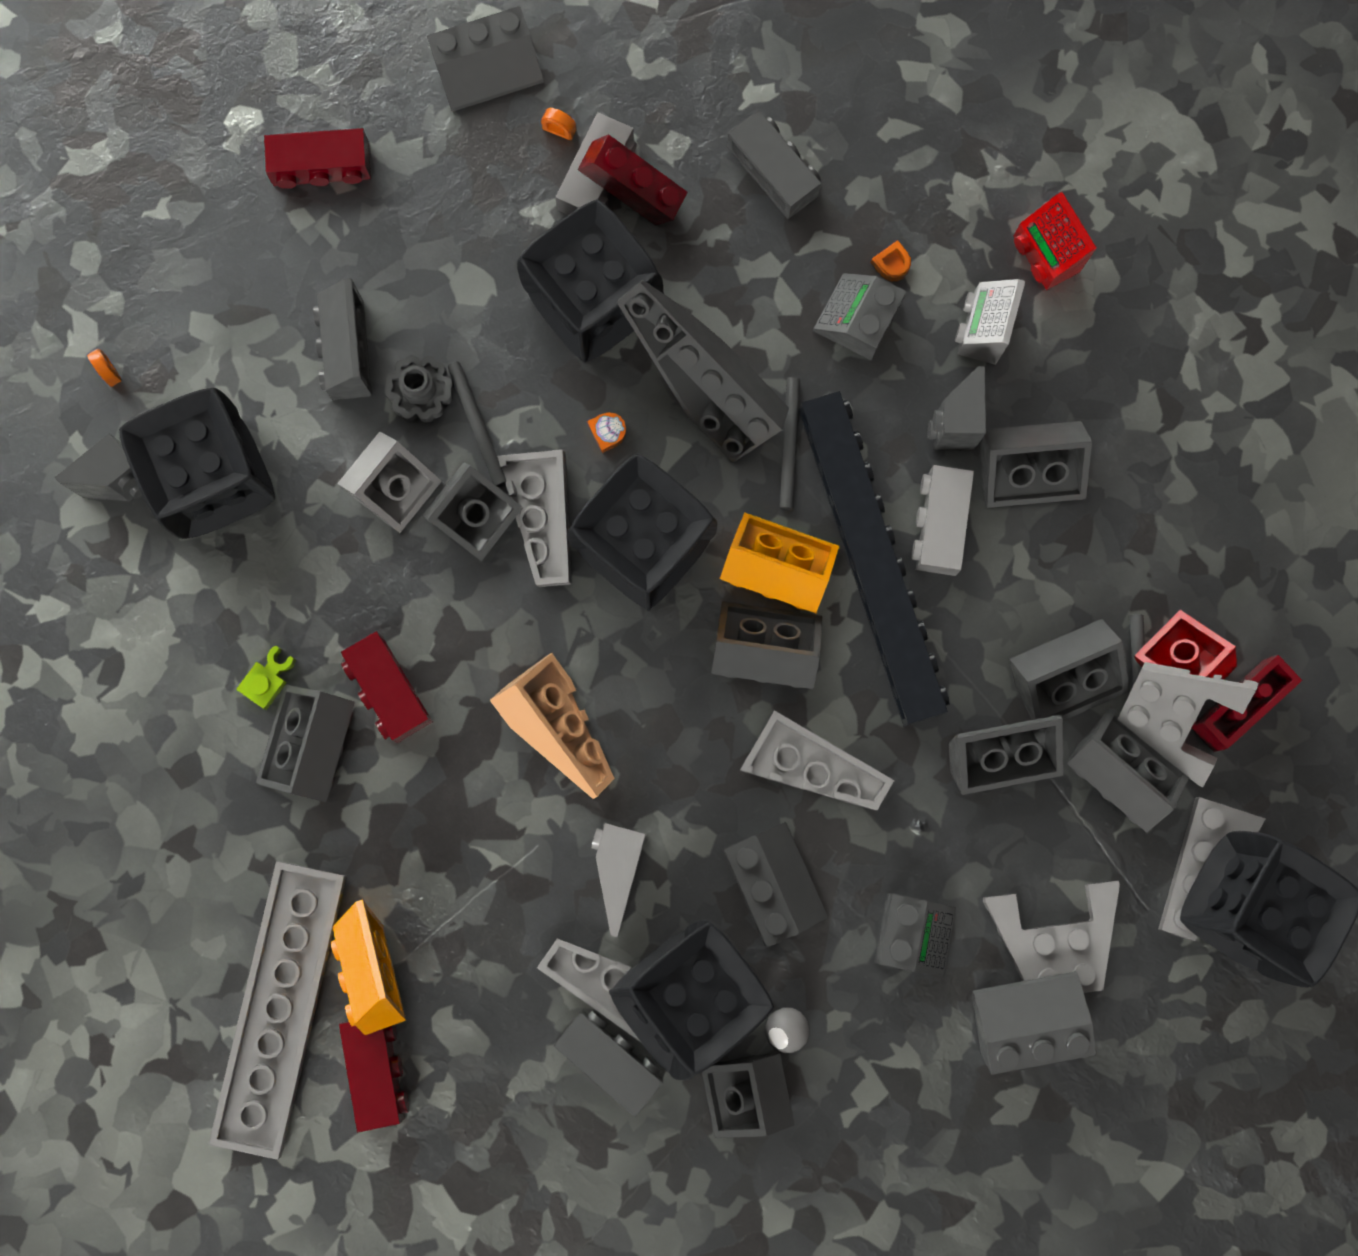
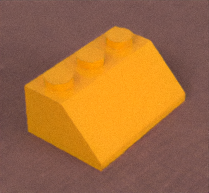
M744 512L730 546L720 579L729 582L733 586L743 587L760 593L766 598L777 599L791 604L797 609L817 613L829 582L839 546Z
M362 899L355 902L333 926L335 940L331 941V948L335 959L341 962L342 972L338 973V979L342 991L347 993L350 1004L345 1006L348 1021L351 1026H356L364 1035L406 1021L383 924Z

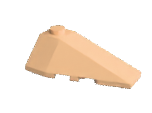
M550 653L506 685L490 701L513 731L594 799L615 778L599 741L591 738L585 724L589 718L585 709L579 710L572 694L576 691V688L571 678L555 656Z

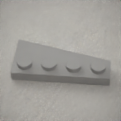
M563 450L497 456L507 481L505 484L509 496L523 507L515 518L523 536L524 548L536 586L571 585V554L567 535L569 514L565 452Z
M775 710L740 771L875 811L879 809L894 782L890 777Z
M1201 797L1195 798L1158 930L1191 941L1197 940L1198 936L1180 921V915L1185 899L1204 863L1217 843L1227 833L1232 831L1259 832L1266 818Z
M557 938L537 969L640 1041L619 1013L609 994V990L632 967Z

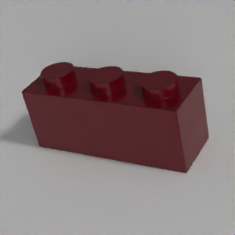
M363 128L264 135L266 174L273 186L290 189L298 184L325 186L329 182L340 181L348 184H357L362 180L371 179L369 141Z
M609 134L592 141L577 169L655 226L673 221L688 193Z
M375 631L341 651L345 659L341 666L351 681L354 679L358 681L362 688L358 695L367 710L373 708L379 720L375 724L385 740L390 737L392 741L399 743L433 723L384 637L379 632Z
M1279 655L1262 660L1239 681V683H1243L1246 679L1259 683L1243 714L1216 702L1194 722L1192 729L1213 752L1228 749L1303 681Z
M349 1021L340 1023L339 1029L357 1133L400 1124L405 1119V1113L409 1112V1102L406 1091L400 1090L398 1077L403 1076V1068L400 1056H395L392 1042L397 1039L395 1025L364 1035L356 1026H351Z

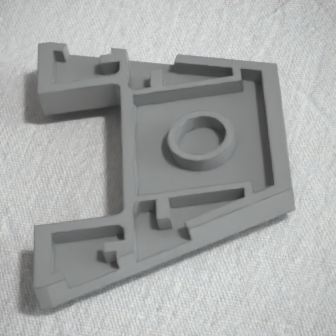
M1145 662L1117 720L1197 785L1203 787L1218 758L1188 745L1184 741L1207 699L1213 700L1243 714L1259 683L1246 679L1243 683L1221 679L1222 675L1214 674L1213 678L1192 675L1190 670Z
M1118 880L1085 884L1090 915L1089 921L1024 930L1021 928L1016 894L983 897V903L989 911L1022 981L1076 971L1083 993L1102 991L1104 989L1120 887Z

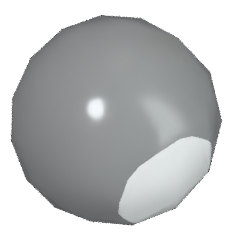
M781 1008L769 1016L765 1025V1035L768 1043L775 1050L782 1053H793L800 1050L807 1043L810 1035V1026L807 1018L800 1011L794 1008Z

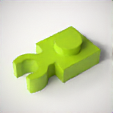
M278 646L272 647L268 652V663L264 667L256 662L236 689L265 710L269 708L287 683L279 676L282 672L291 670L296 663V659L289 656L285 663L278 664L277 656L282 651Z

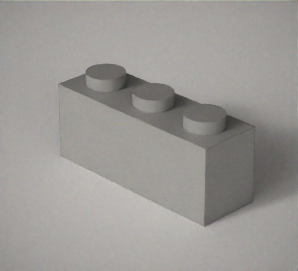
M597 112L555 197L558 211L569 215L584 204L596 199L608 206L609 199L607 196L609 192L577 169L592 141L608 134L632 152H635L637 142L634 141L633 127Z
M933 465L928 475L923 474L920 494L925 495L924 507L918 508L916 527H921L920 539L914 540L911 556L912 560H917L915 570L956 576L961 571L974 471Z

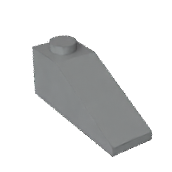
M605 823L603 830L596 829L591 849L597 850L596 862L610 935L618 937L646 834Z

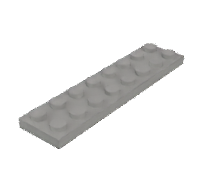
M276 861L208 1145L277 1160L282 1157L334 933L333 926L336 924L346 882V875Z

